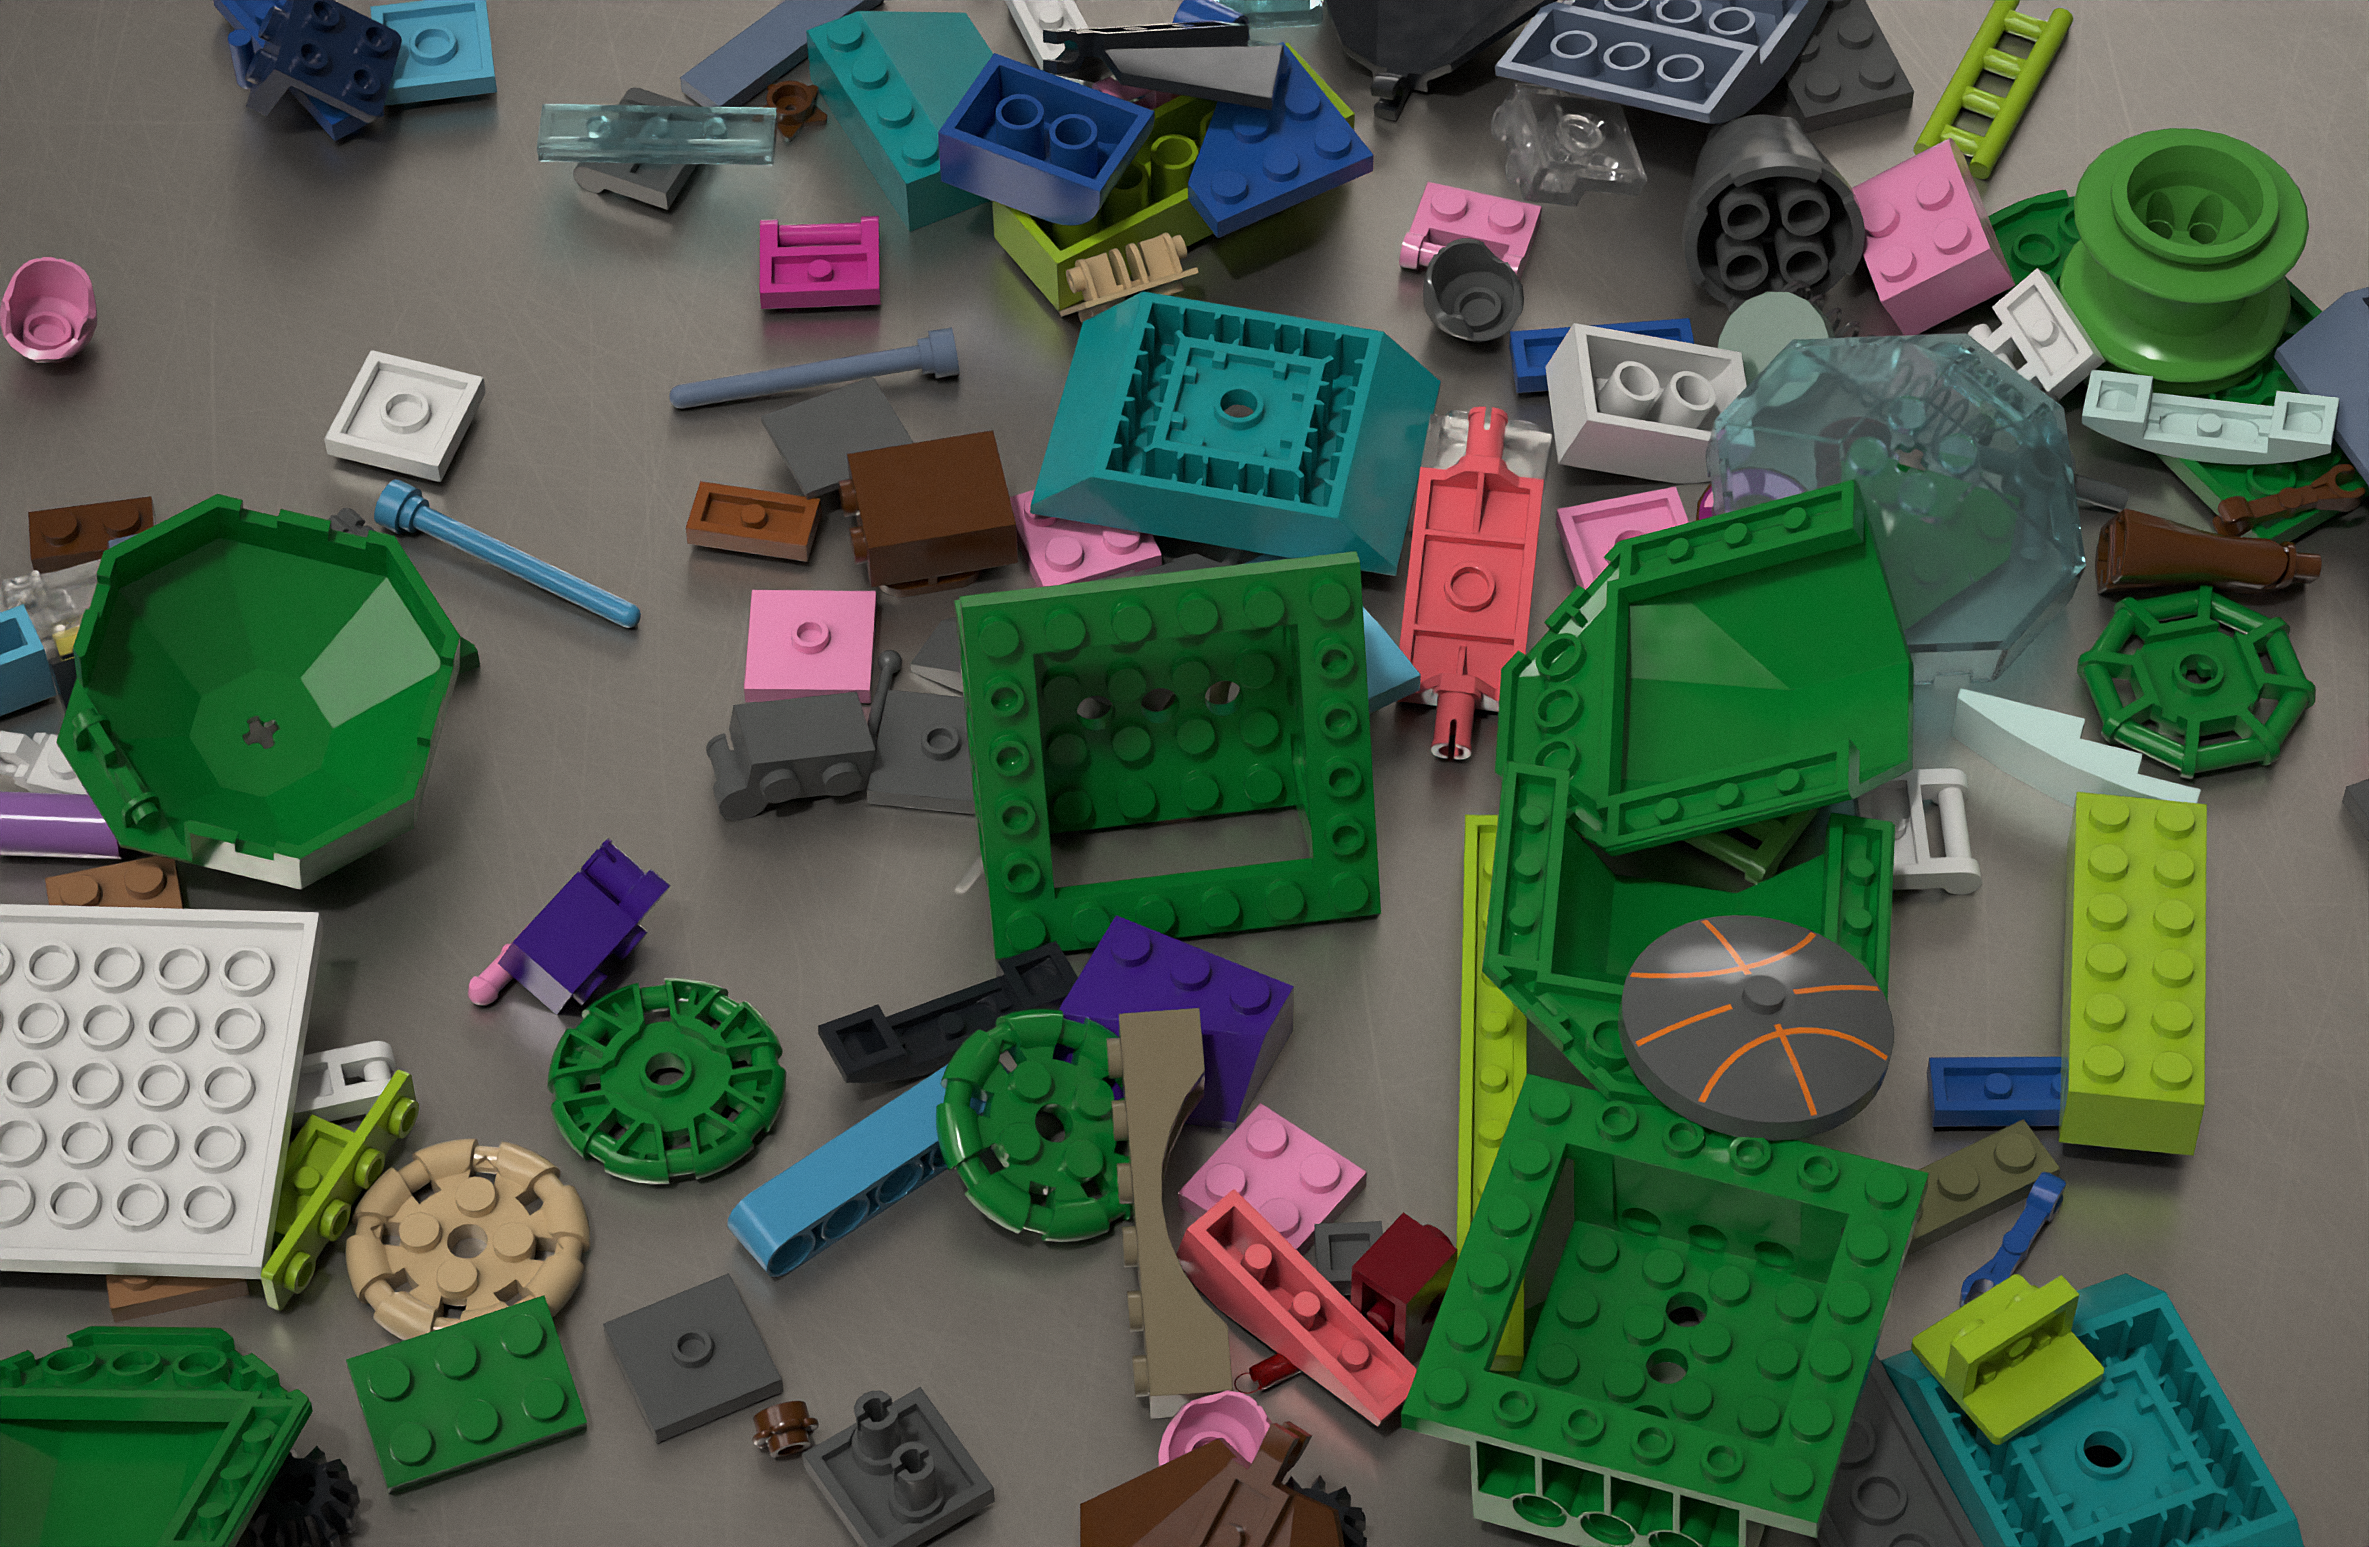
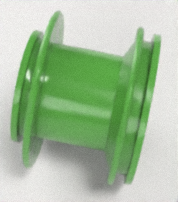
M2188 128L2147 131L2123 139L2104 150L2089 164L2078 183L2074 199L2075 224L2081 239L2073 246L2067 256L2059 282L2060 293L2105 359V362L2097 369L2153 376V393L2195 396L2209 394L2237 385L2253 375L2268 360L2287 328L2291 302L2289 286L2285 275L2296 265L2305 249L2309 230L2307 206L2299 187L2288 172L2269 155L2247 142L2217 132Z

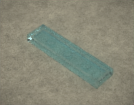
M542 104L537 141L538 160L548 162L774 165L778 126L777 108Z

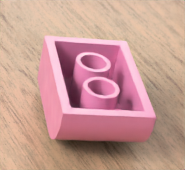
M1949 138L1852 187L1859 202L1865 226V242L1862 254L1882 305L1907 339L2015 286L1965 157L1953 139Z

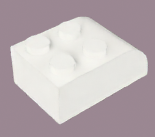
M1573 323L1545 367L1558 464L1669 483L1695 484L1715 480L1727 473L1734 472L1744 465L1756 450L1741 352Z

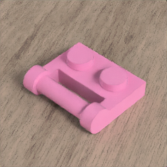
M1427 182L1410 231L1404 237L1399 265L1400 267L1418 271L1421 265L1428 267L1433 256L1442 247H1446L1448 243L1461 238H1471L1484 242L1496 257L1504 262H1508L1519 280H1521L1541 223L1542 206Z

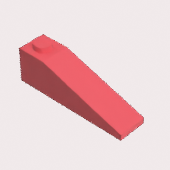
M1235 1189L1230 1191L1186 1229L1176 1256L1188 1279L1220 1311L1277 1353L1287 1357L1293 1365L1377 1427L1405 1403L1417 1369Z

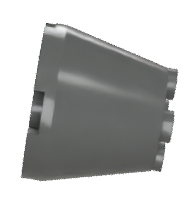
M1750 115L1733 121L1715 124L1709 130L1707 141L1698 157L1682 227V246L1685 260L1695 285H1700L1712 297L1727 304L1728 311L1734 313L1746 300L1765 292H1778L1791 281L1799 279L1805 281V283L1810 285L1811 297L1825 294L1846 273L1852 276L1861 259L1865 242V226L1859 202L1849 183L1802 131L1800 124L1791 117L1772 115ZM1802 288L1797 289L1792 294L1801 297Z

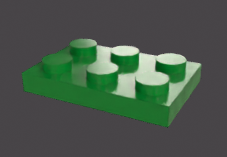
M545 1295L346 1359L347 1368L388 1494L587 1429V1420Z

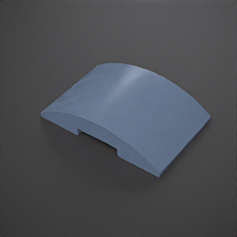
M1563 0L1562 3L1553 2L1540 8L1495 65L1496 76L1709 124L1725 123L1748 112L1775 87L1802 50L1828 0Z

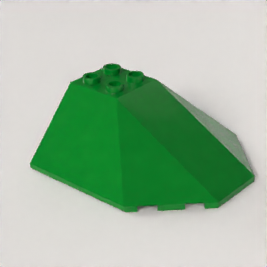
M1856 479L1617 542L1604 556L1609 565L1586 590L1578 585L1544 622L1549 628L1547 633L1526 655L1518 650L1501 669L1495 773L1502 780L1504 762L1508 763V761L1569 770L1570 778L1565 822L1574 831L1611 857L1852 800L1913 770L1914 664L1862 492Z
M1512 761L1504 762L1482 972L1607 1099L1669 1108L1646 1088L1631 1068L1619 1038L1618 1013L1625 980L1638 956L1657 938L1686 923L1717 916L1745 915L1772 918L1804 927L1836 943L1857 959L1873 976L1888 1002L1895 824L1893 822L1831 812L1826 827L1824 854L1738 893L1614 874L1565 822L1570 771Z
M90 1326L66 1335L68 1347L53 1351L42 1358L35 1360L34 1354L27 1350L0 1360V1547H235L313 1412L309 1397L299 1389L291 1392L285 1390L280 1386L279 1375L275 1370L253 1353L245 1356L241 1355L235 1350L233 1337L222 1328Z

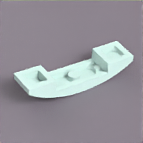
M2091 370L2082 413V424L2122 443L2176 458L2222 464H2274L2313 458L2331 452L2339 398L2277 391L2273 407L2153 393V376Z

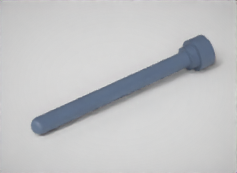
M949 327L928 331V337L917 339L918 345L681 384L672 388L669 399L674 407L684 409L922 369L923 375L935 373L936 379L960 375L953 329Z

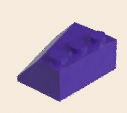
M1116 915L1059 1010L1063 1011V1018L1084 1024L1087 1017L1102 1024L1119 1036V1014L1199 1008L1205 1066L1204 1097L1184 1124L1236 1130L1293 1032L1294 986ZM1056 1044L1053 1059L1071 1064L1074 1049ZM1107 1078L1105 1082L1111 1087L1114 1100L1123 1098V1092L1116 1081Z

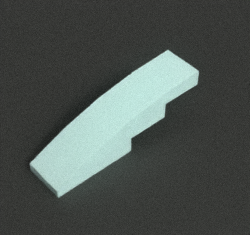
M1960 688L1951 736L2005 773L2061 803L2074 807L2076 792L2198 803L2201 789L2140 775L2139 770L2143 754L2082 739L2085 724L2084 718Z

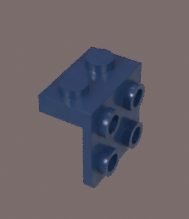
M287 0L281 9L275 6L269 9L258 33V37L265 40L263 49L260 48L254 55L245 76V80L253 83L246 107L268 116L291 85L365 122L376 121L383 111L401 47L402 39L399 33L334 0Z

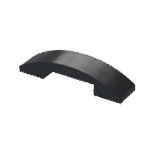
M1057 941L998 961L996 978L885 1017L879 1004L818 1025V1035L845 1083H881L917 1077L936 1072L946 1066L957 1049L969 1036L979 1029L985 1032L996 1027V1020L999 1017L1028 1009L1059 1010L1078 976Z

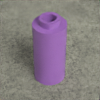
M0 791V856L125 859L128 849L119 845L88 794Z

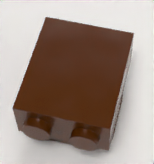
M993 430L847 454L849 479L838 481L844 517L856 516L858 527L849 528L853 560L855 565L866 563L871 588L879 587L884 593L899 598L960 589L974 583L979 578L982 569L1018 563L1016 521Z

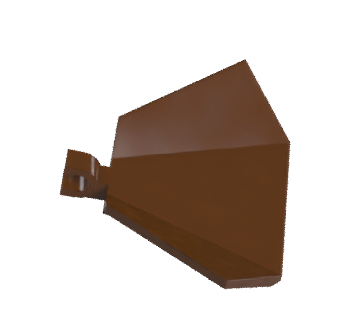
M1290 1421L1284 1422L1282 1426L1278 1423L1270 1425L1252 1464L1224 1438H1218L1080 1504V1547H1345L1337 1509L1294 1491L1282 1483L1287 1472L1295 1466L1312 1437L1311 1434Z

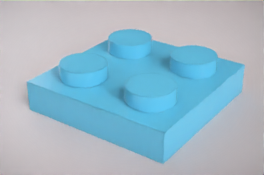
M422 0L370 7L371 19L397 31L402 39L384 106L497 92L486 0Z

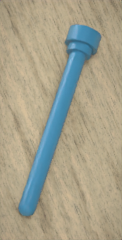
M392 480L384 488L377 501L374 512L375 522L395 533L402 534L406 531L415 533L420 530L623 627H634L640 621L641 613L636 605L429 508V501L422 498L421 490L401 480Z

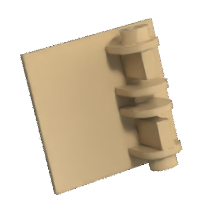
M1167 232L1160 234L1158 237L1137 243L1139 250L1134 243L1126 245V257L1134 281H1130L1124 259L1117 248L1109 250V260L1107 253L1088 259L1076 260L1075 267L1066 270V277L1073 293L1082 291L1085 302L1059 311L1060 317L1078 312L1080 321L1083 323V321L1125 301L1126 296L1132 294L1135 296L1144 291L1171 295L1184 291L1181 279L1199 273L1198 268L1182 270L1180 260L1187 258L1185 242L1181 235L1171 237Z

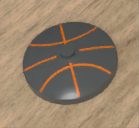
M1730 915L1700 919L1672 929L1647 946L1632 965L1625 980L1618 1013L1619 1038L1624 1054L1631 1068L1646 1088L1661 1102L1688 1120L1717 1132L1736 1137L1765 1138L1766 1140L1773 1141L1793 1140L1821 1134L1841 1126L1865 1109L1876 1096L1886 1076L1894 1045V1025L1888 1002L1873 976L1857 959L1836 943L1809 929L1789 922L1758 916Z

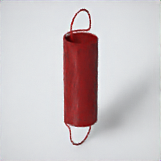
M1277 1353L1249 1367V1373L1241 1375L1250 1374L1254 1383L1256 1381L1259 1382L1257 1390L1263 1391L1302 1370L1293 1365L1287 1357ZM1239 1375V1376L1235 1379L1234 1386H1235L1236 1390H1238L1239 1392L1244 1393V1394H1250V1393H1253V1392H1256V1391H1257V1390L1252 1391V1392H1242V1391H1240L1239 1389H1237L1236 1381H1237V1379H1238L1241 1375Z

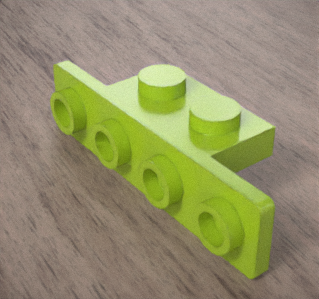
M400 1069L395 1072L355 1133L312 1114L288 1148L273 1243L277 1244L278 1247L262 1269L260 1275L266 1302L269 1307L281 1311L293 1293L299 1294L307 1287L313 1276L317 1257L329 1240L336 1241L345 1230L350 1218L351 1206L362 1190H368L380 1177L385 1164V1156L398 1137L401 1139L405 1138L412 1130L418 1117L419 1103L416 1101L411 1074Z

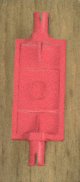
M1474 407L1469 411L1466 452L1459 459L1458 464L1447 469L1420 467L1399 648L1421 674L1419 691L1397 702L1437 705L1434 735L1430 750L1435 756L1446 759L1448 757L1451 735H1455L1454 759L1460 760L1470 757L1472 754L1471 739L1475 709L1499 712L1501 669L1518 650L1526 655L1544 479L1519 477L1508 469L1506 462L1502 459L1508 414L1504 410L1492 407L1490 428L1488 430L1484 429L1486 407Z

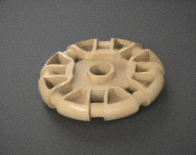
M459 1139L429 1146L413 1153L412 1158L414 1161L400 1170L396 1171L390 1167L366 1191L358 1203L352 1216V1222L357 1227L354 1236H350L346 1240V1265L351 1286L362 1304H370L375 1310L374 1320L401 1340L411 1339L509 1307L505 1302L518 1293L523 1299L515 1304L545 1295L553 1318L570 1300L585 1270L580 1260L582 1253H585L590 1247V1227L584 1204L574 1186H564L559 1180L561 1172L558 1167L538 1153L520 1145L502 1141L499 1147L479 1146L478 1139ZM476 1172L496 1174L494 1185L486 1178L475 1177ZM428 1184L435 1194L419 1204L412 1196V1193ZM540 1198L543 1201L541 1209L529 1215L525 1207ZM382 1235L399 1236L400 1246L382 1244ZM475 1238L487 1244L484 1251L473 1258H460L451 1253L453 1247L464 1239ZM536 1251L555 1252L554 1255L548 1256L545 1261L534 1260ZM406 1282L413 1289L409 1293L394 1291ZM444 1304L466 1306L460 1319L443 1317Z

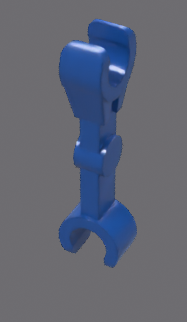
M2042 1172L2028 1195L2024 1211L2012 1230L2004 1235L2002 1245L1994 1258L1964 1280L1960 1294V1307L1967 1304L1973 1294L1986 1292L2009 1278L2018 1264L2025 1260L2030 1245L2045 1221H2052L2062 1206L2064 1199L2062 1193L2066 1187V1182L2063 1179L2049 1172Z

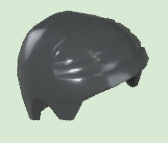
M1461 238L1448 243L1446 247H1442L1429 262L1423 283V302L1427 315L1440 330L1450 336L1483 343L1499 338L1512 329L1523 311L1524 292L1523 285L1508 262H1504L1496 257L1484 242L1471 238Z

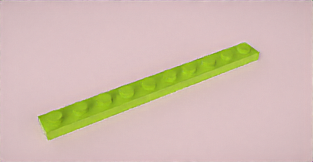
M1465 814L1457 1261L1527 1075V1017L1482 972L1498 815ZM1524 1278L1490 1371H1520L1524 1362Z

